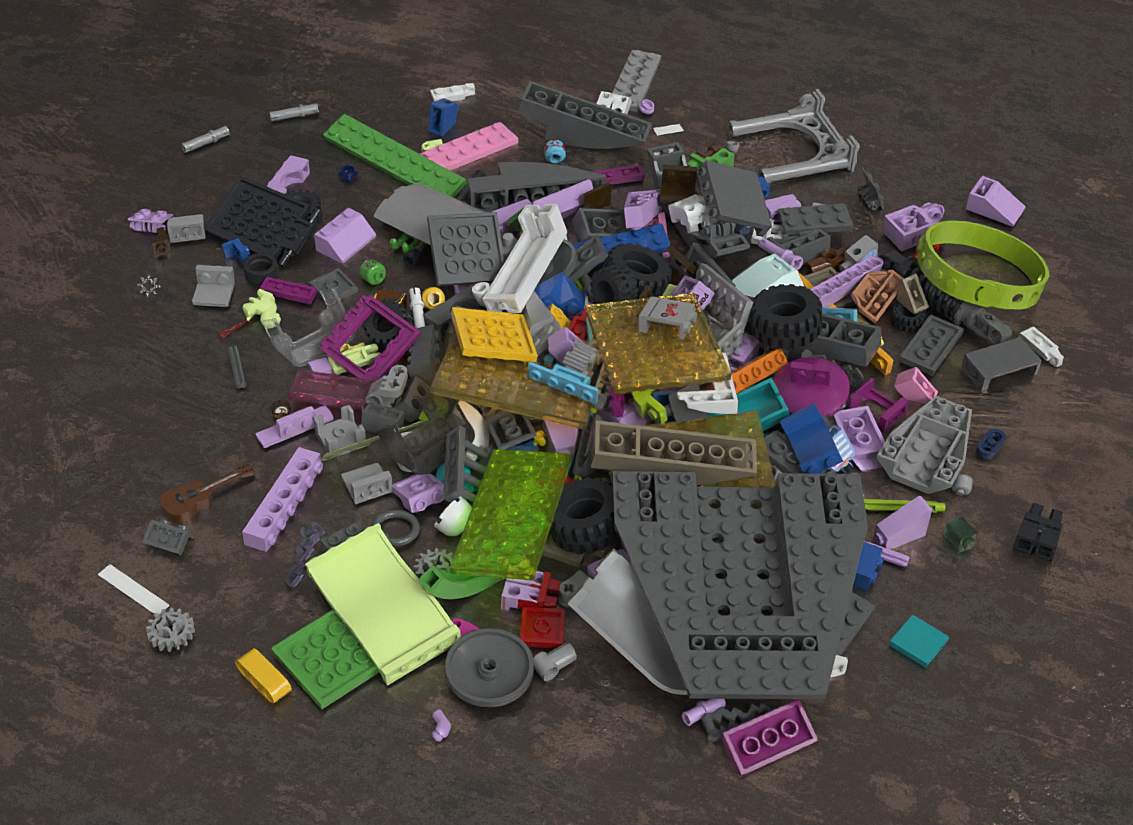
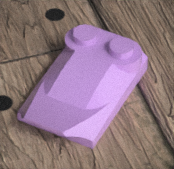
M863 406L840 410L832 415L833 425L844 430L853 447L855 456L852 460L861 471L881 468L882 465L876 457L885 440L869 407Z

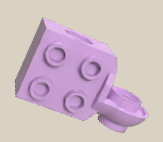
M926 203L921 208L912 205L884 216L882 232L901 251L917 246L921 235L925 234L930 226L938 223L943 217L944 207L936 203Z

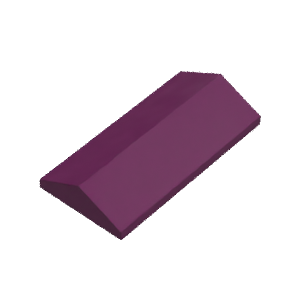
M799 699L721 734L727 757L740 776L818 741Z

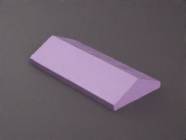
M588 179L532 202V205L538 204L541 208H544V204H557L563 219L577 213L579 208H582V195L593 189L592 182Z

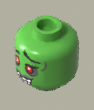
M369 259L361 265L360 276L369 284L377 285L384 280L386 269L376 260Z

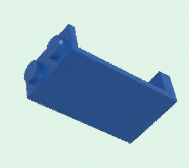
M815 403L780 420V424L790 440L799 460V466L804 474H819L843 462Z

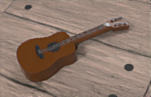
M246 464L206 485L196 480L186 486L168 489L160 497L162 511L174 523L186 522L193 518L198 511L212 504L210 495L214 489L236 478L255 475V470L250 464Z

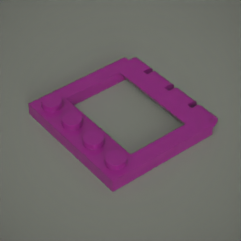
M363 294L355 303L358 309L351 307L342 317L346 322L339 321L330 331L334 336L331 337L327 334L319 345L322 347L321 350L325 355L370 388L373 382L390 371L418 339L421 332L373 296L369 295L367 297ZM375 311L400 329L396 338L388 343L387 348L382 354H379L374 359V363L364 371L338 350L369 315Z

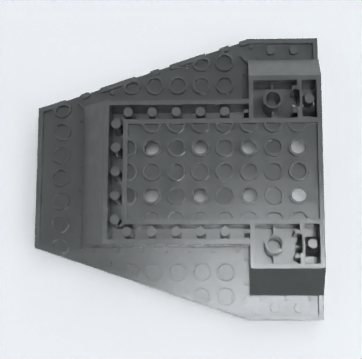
M613 471L614 528L620 536L623 549L627 552L638 583L645 593L648 605L650 604L654 613L653 617L666 646L669 647L670 655L680 672L679 676L689 698L825 699L868 528L860 474L778 473L775 488L697 487L696 472ZM715 503L719 505V508L713 509L709 505ZM757 504L760 506V509H753L750 505ZM720 538L723 542L715 543L712 539ZM760 538L764 541V543L758 544L754 541V539ZM722 573L726 578L718 579L715 574ZM762 573L767 575L768 578L763 580L757 575ZM724 609L729 612V615L722 616L718 611ZM768 610L772 615L764 616L761 611Z

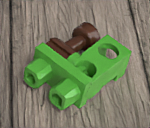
M713 143L704 153L701 151L692 153L687 166L697 167L698 170L707 160L733 167L735 154L725 148L720 150L719 146Z

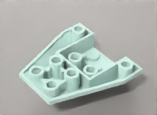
M776 254L754 262L732 279V282L736 285L735 288L744 295L755 297L762 290H767L773 285L795 284V286H804L798 271Z

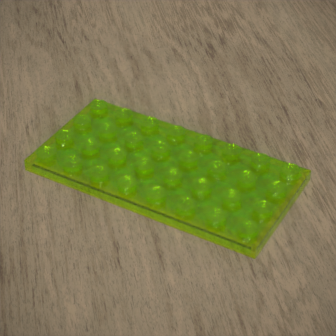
M493 449L450 566L451 574L533 581L572 462L571 454Z

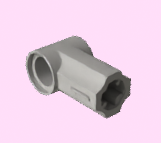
M564 643L549 653H538L533 658L534 670L544 681H549L557 675L559 669L575 661L577 654L570 643Z

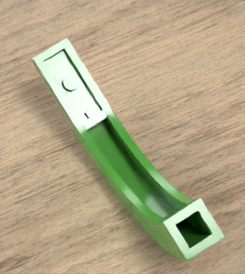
M534 511L507 541L487 558L460 570H442L432 565L418 581L430 594L442 599H458L479 593L508 575L510 565L519 566L525 560L523 555L549 528V524Z

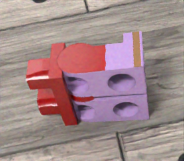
M510 565L502 593L501 609L509 610L510 607L523 609V607L556 608L558 597L549 596L548 593L559 595L561 581L551 579L550 572H545L544 574L540 571Z

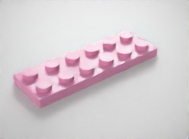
M498 122L422 152L420 155L451 171L517 144L518 137L504 124Z

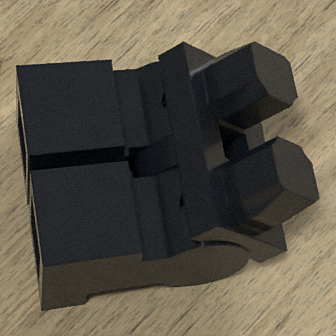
M1033 503L1029 512H1026L1013 549L1031 554L1034 546L1036 547L1034 556L1052 561L1063 523H1061L1063 512L1052 509L1048 519L1041 516L1044 506Z

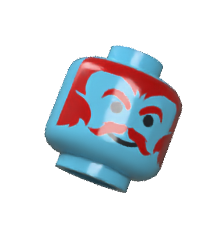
M553 139L545 144V159L554 164L565 159V146L562 141Z

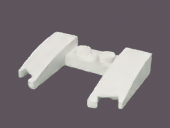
M726 353L677 356V361L680 364H673L672 372L711 377L713 390L677 392L679 400H684L687 403V407L694 410L718 414H737L738 399Z

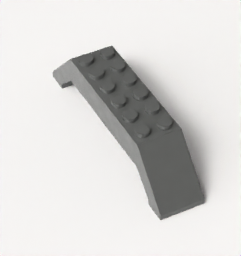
M678 142L647 149L655 190L661 189L663 164L687 166L684 155L685 151ZM695 186V195L702 196L698 188ZM664 203V210L671 220L668 205L673 203ZM681 221L672 222L689 248L693 243H698L713 260L736 254L750 247L742 234L707 243L704 239L700 240L690 235L686 226L681 224ZM699 223L698 227L700 231L703 230V228L701 226V223Z

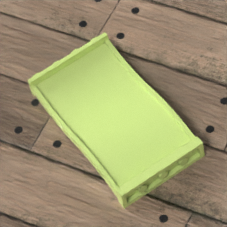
M379 523L367 527L363 532L349 537L345 542L331 547L327 552L312 558L306 563L308 576L313 579L335 613L364 648L387 686L448 650L461 638L460 629L456 624H453L436 598L418 581L419 578L394 549L383 533Z

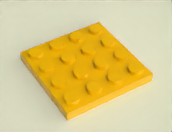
M452 307L451 316L462 355L484 357L487 359L497 358L506 361H537L538 355L523 314Z

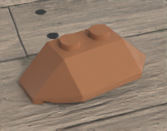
M894 270L867 273L851 296L859 311L876 323L897 295L900 280L904 278Z

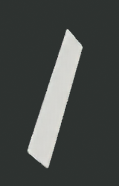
M108 565L98 574L154 614L160 615L162 613L161 610L169 607V604L112 565Z

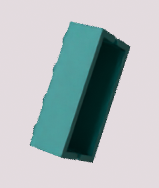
M769 378L736 394L738 399L737 414L708 413L709 418L704 419L711 434L750 438L779 424L780 420L790 416L774 381L772 378Z

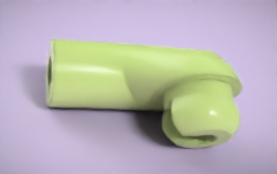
M442 139L426 141L421 146L422 152L442 145Z

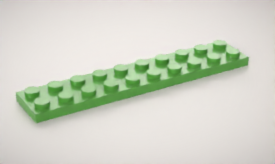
M343 114L323 134L324 139L407 185L421 183L455 197L467 184L465 178L346 114Z

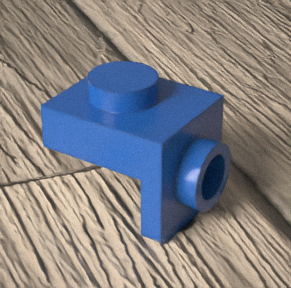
M238 238L222 244L223 254L226 259L236 256L243 265L248 255H250L248 247L244 246Z

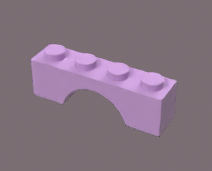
M290 155L284 161L279 171L276 172L273 179L268 182L267 187L285 194L287 193L286 186L293 183H303L310 173L309 160Z

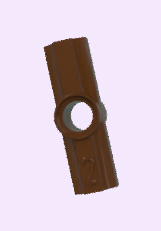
M850 246L836 251L825 250L821 257L804 263L803 268L806 275L830 266L836 270V266L845 262V252Z

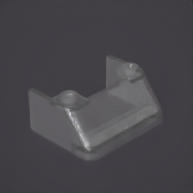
M335 287L320 291L328 307L319 314V322L322 328L295 342H292L288 334L283 333L276 318L262 321L275 349L293 366L304 367L308 365V362L325 356L319 343L327 334L331 337L334 336L330 331L339 321L346 322L342 317L347 312ZM354 332V334L346 341L345 344L351 342V341L354 339V337H355V332Z

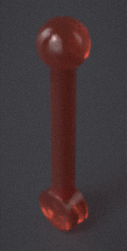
M245 316L244 320L226 331L222 330L219 336L225 338L231 331L245 323H250L251 319L247 321Z

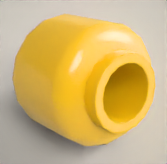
M429 287L422 292L421 301L424 303V308L432 310L445 302V295L441 289Z

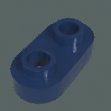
M990 429L978 443L976 449L978 456L983 459L994 458L1005 443V433L999 429Z

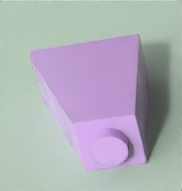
M921 496L916 497L876 525L873 537L875 543L891 550L924 537L932 513L931 507Z

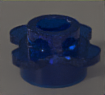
M346 165L341 168L338 176L343 177L346 181H350L353 177L358 176V172L355 171L353 166Z

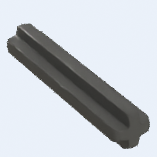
M235 345L233 347L229 346L228 354L236 388H245V377L238 347Z

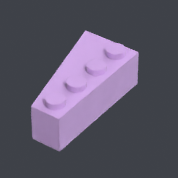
M661 189L628 192L624 206L626 228H631V230L641 229V227L645 226L664 209V203L660 202Z

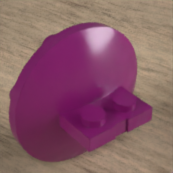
M805 357L787 363L777 372L773 380L790 415L815 403L822 416L830 417L843 408L850 392L846 373L837 364L817 357Z

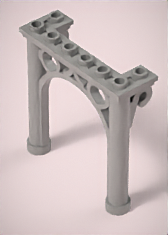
M815 89L812 95H803L799 99L800 106L788 110L786 113L742 121L733 120L727 123L730 137L787 127L803 131L816 141L819 153L813 159L784 166L760 169L758 176L764 177L768 184L847 168L851 172L855 170L859 143L852 135L845 142L837 132L835 126L832 125L829 118L823 112L825 96L822 95L819 89ZM806 124H814L815 127H810Z

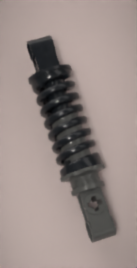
M895 250L878 256L883 260L881 269L885 271L894 270L903 278L917 274L929 306L936 309L938 313L944 314L954 325L960 327L965 324L968 329L974 330L978 335L983 336L995 345L1011 338V328L998 320L994 315L986 312L985 308L957 299L936 287L922 272L915 256L905 258Z

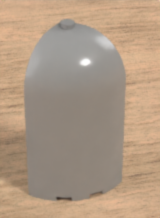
M412 183V185L401 186L394 190V194L388 199L385 198L379 205L373 217L431 245L427 224L428 216L482 213L484 211L428 185Z
M613 548L595 567L594 572L596 574L593 578L587 577L579 586V591L572 595L567 604L653 684L670 693L687 694L679 676L680 672L676 663L672 660L669 647L664 642L653 617L654 613L650 604L648 605L645 593L638 583L631 564Z

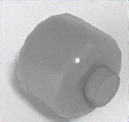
M958 474L951 488L959 496L968 495L971 492L973 480L968 475Z

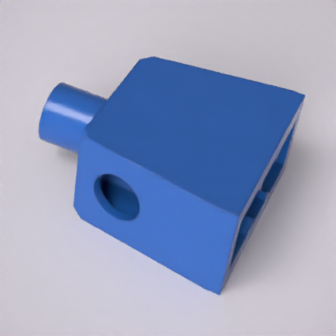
M445 98L431 103L429 131L440 136L449 131L456 124L459 105Z

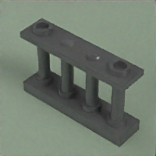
M459 425L447 433L444 500L452 502L461 496L478 505V517L482 518L495 510L496 445L492 443L485 449H482L472 444L465 438L466 428ZM465 449L480 456V464L466 457ZM464 465L479 472V479L465 473ZM464 481L478 488L479 496L464 489Z

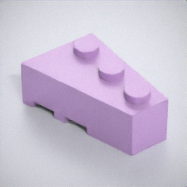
M563 327L548 337V350L565 367L563 360L566 353L573 351V348H575L574 343L577 340L582 343L585 342L568 328ZM601 367L597 369V374H600ZM593 380L589 385L595 387L597 380Z

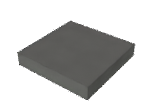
M339 268L308 282L309 286L317 287V295L327 306L358 292V287Z

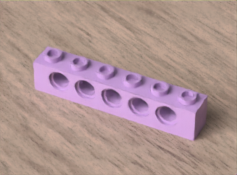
M300 447L297 449L242 531L244 545L265 552L268 551L271 545H274L277 535L285 528L286 521L294 514L297 504L303 500L308 487L310 488L313 485L314 478L322 471L323 463L321 462L320 453Z

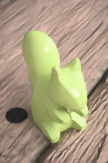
M258 289L257 294L259 297H250L249 300L251 302L243 304V311L247 321L256 314L261 316L260 320L264 326L270 328L278 326L281 318L276 313L277 306L273 294Z

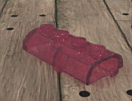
M299 369L288 398L294 402L339 409L350 405L352 410L362 412L368 405L365 399L373 380Z

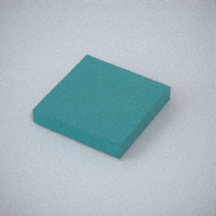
M912 615L890 640L889 646L926 668L948 642L949 636Z

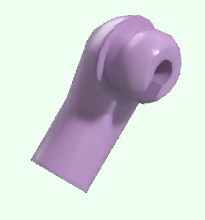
M437 710L432 715L437 723L436 730L432 732V736L436 741H441L448 736L451 724L441 710Z

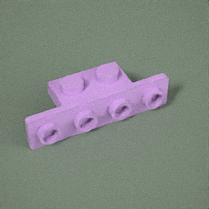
M310 406L276 420L277 425L256 433V438L263 448H266L315 428L313 417L323 415L324 424L332 421L334 418L326 406L317 409Z

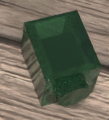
M960 517L946 524L943 538L959 554L975 546L978 532L963 517Z

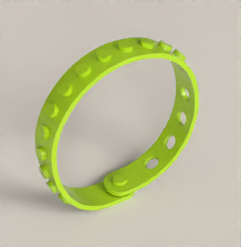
M967 221L938 222L930 226L926 233L921 235L916 250L918 251V264L922 272L936 287L957 299L983 307L992 306L1002 309L1019 310L1034 306L1038 302L1049 278L1046 262L1033 248L1010 234L978 223ZM951 243L988 251L1020 268L1030 278L1033 285L1014 286L970 277L949 266L939 257L932 246ZM1021 294L1017 301H1012L1015 295Z

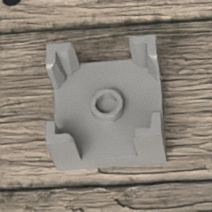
M350 405L341 408V419L325 425L323 415L313 417L315 434L327 453L366 440L365 429L362 424L359 425V428L357 427ZM352 449L343 451V452H341L339 455L348 453V452H350Z

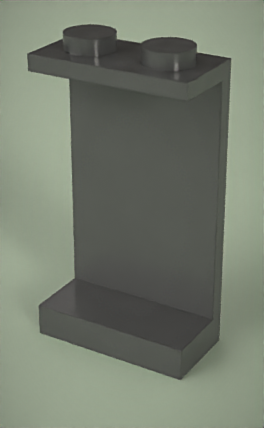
M1019 337L966 353L961 368L981 391L988 390L990 380L998 376L1027 367L1034 375L1038 374L1042 360Z

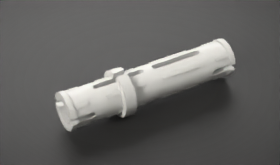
M415 287L416 294H414L413 288L409 290L411 300L410 309L413 314L414 326L417 329L424 327L425 321L421 290Z

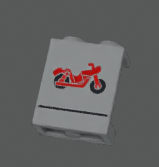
M651 297L639 315V332L647 333L653 322L679 326V339L683 340L685 335L690 332L691 325L696 322L697 312H695V304Z

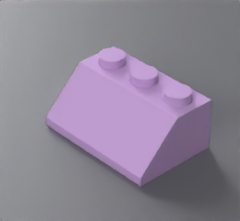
M347 208L314 234L316 251L343 264L376 237V233L362 214Z

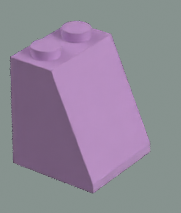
M581 409L543 416L542 431L547 436L545 438L546 444L544 445L547 457L573 455L574 467L580 442Z

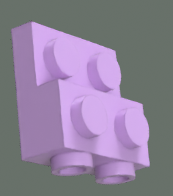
M421 471L392 485L393 493L401 498L403 506L411 513L423 511L427 506L444 500V483L428 471L425 473Z

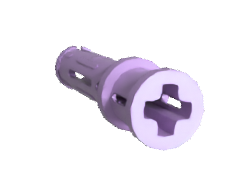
M762 238L764 242L759 241V248L770 254L778 255L796 270L801 268L803 264L801 256H795L791 250H784L767 238Z

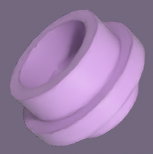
M645 99L640 102L639 109L644 114H652L654 104L652 101Z

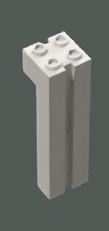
M538 204L525 205L518 216L523 233L483 297L487 311L502 312L503 309H506L507 313H521L567 234V229L557 204H544V208H541Z

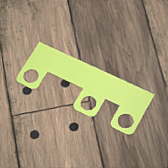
M426 420L327 453L323 456L321 462L325 461L324 459L333 455L336 457L343 451L349 449L354 451L362 445L366 447L372 441L401 431H403L402 433L405 431L409 432L407 430L414 427L417 429Z

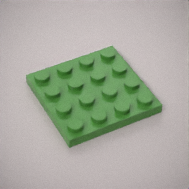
M331 610L271 648V653L321 709H324L379 673L364 648L334 610Z

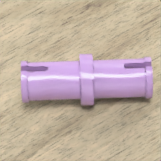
M711 698L705 702L700 701L696 707L683 712L682 719L687 726H690L702 719L705 713H713L721 707H725V700Z

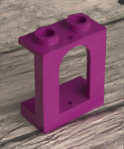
M871 378L868 382H864L856 392H852L849 395L847 409L860 407L859 403L863 400L873 401L887 411L880 416V420L875 417L874 419L879 430L884 433L906 414L909 400L904 397L897 402L891 400L873 388L874 379Z

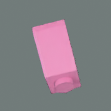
M917 367L897 375L894 387L907 400L927 404L937 396L938 391Z

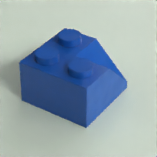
M564 272L544 281L534 289L546 307L554 304L562 310L566 317L584 307L582 292Z

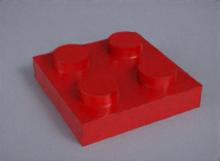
M523 607L520 639L528 647L557 648L563 645L565 609Z

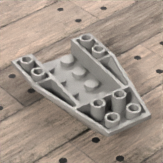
M935 396L890 433L876 458L889 477L899 483L927 494L951 488L965 463L972 409Z

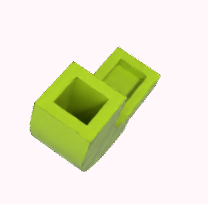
M650 359L638 369L633 377L632 395L639 415L642 418L649 415L652 420L656 419L662 425L667 421L666 408L651 395L656 388L665 383L664 369Z

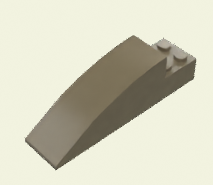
M596 420L592 432L591 468L614 471L696 472L697 485L714 484L757 475L756 439Z

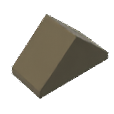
M917 274L900 280L897 300L913 314L929 307Z

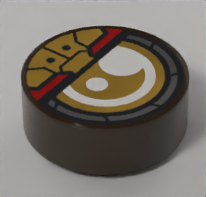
M277 400L272 404L271 412L275 418L280 419L290 415L291 407L287 401Z

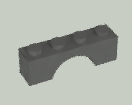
M475 284L425 313V326L434 324L436 330H439L443 337L452 317V307L460 306L475 310L479 307L484 308L478 304L473 295L472 287Z

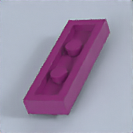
M640 164L592 171L605 175V183L610 182L611 184L635 182L645 178Z
M266 277L260 286L261 290L272 293L274 297L311 304L317 294V287Z

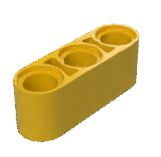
M253 648L235 660L240 673L270 703H275L292 691L288 680L257 649Z

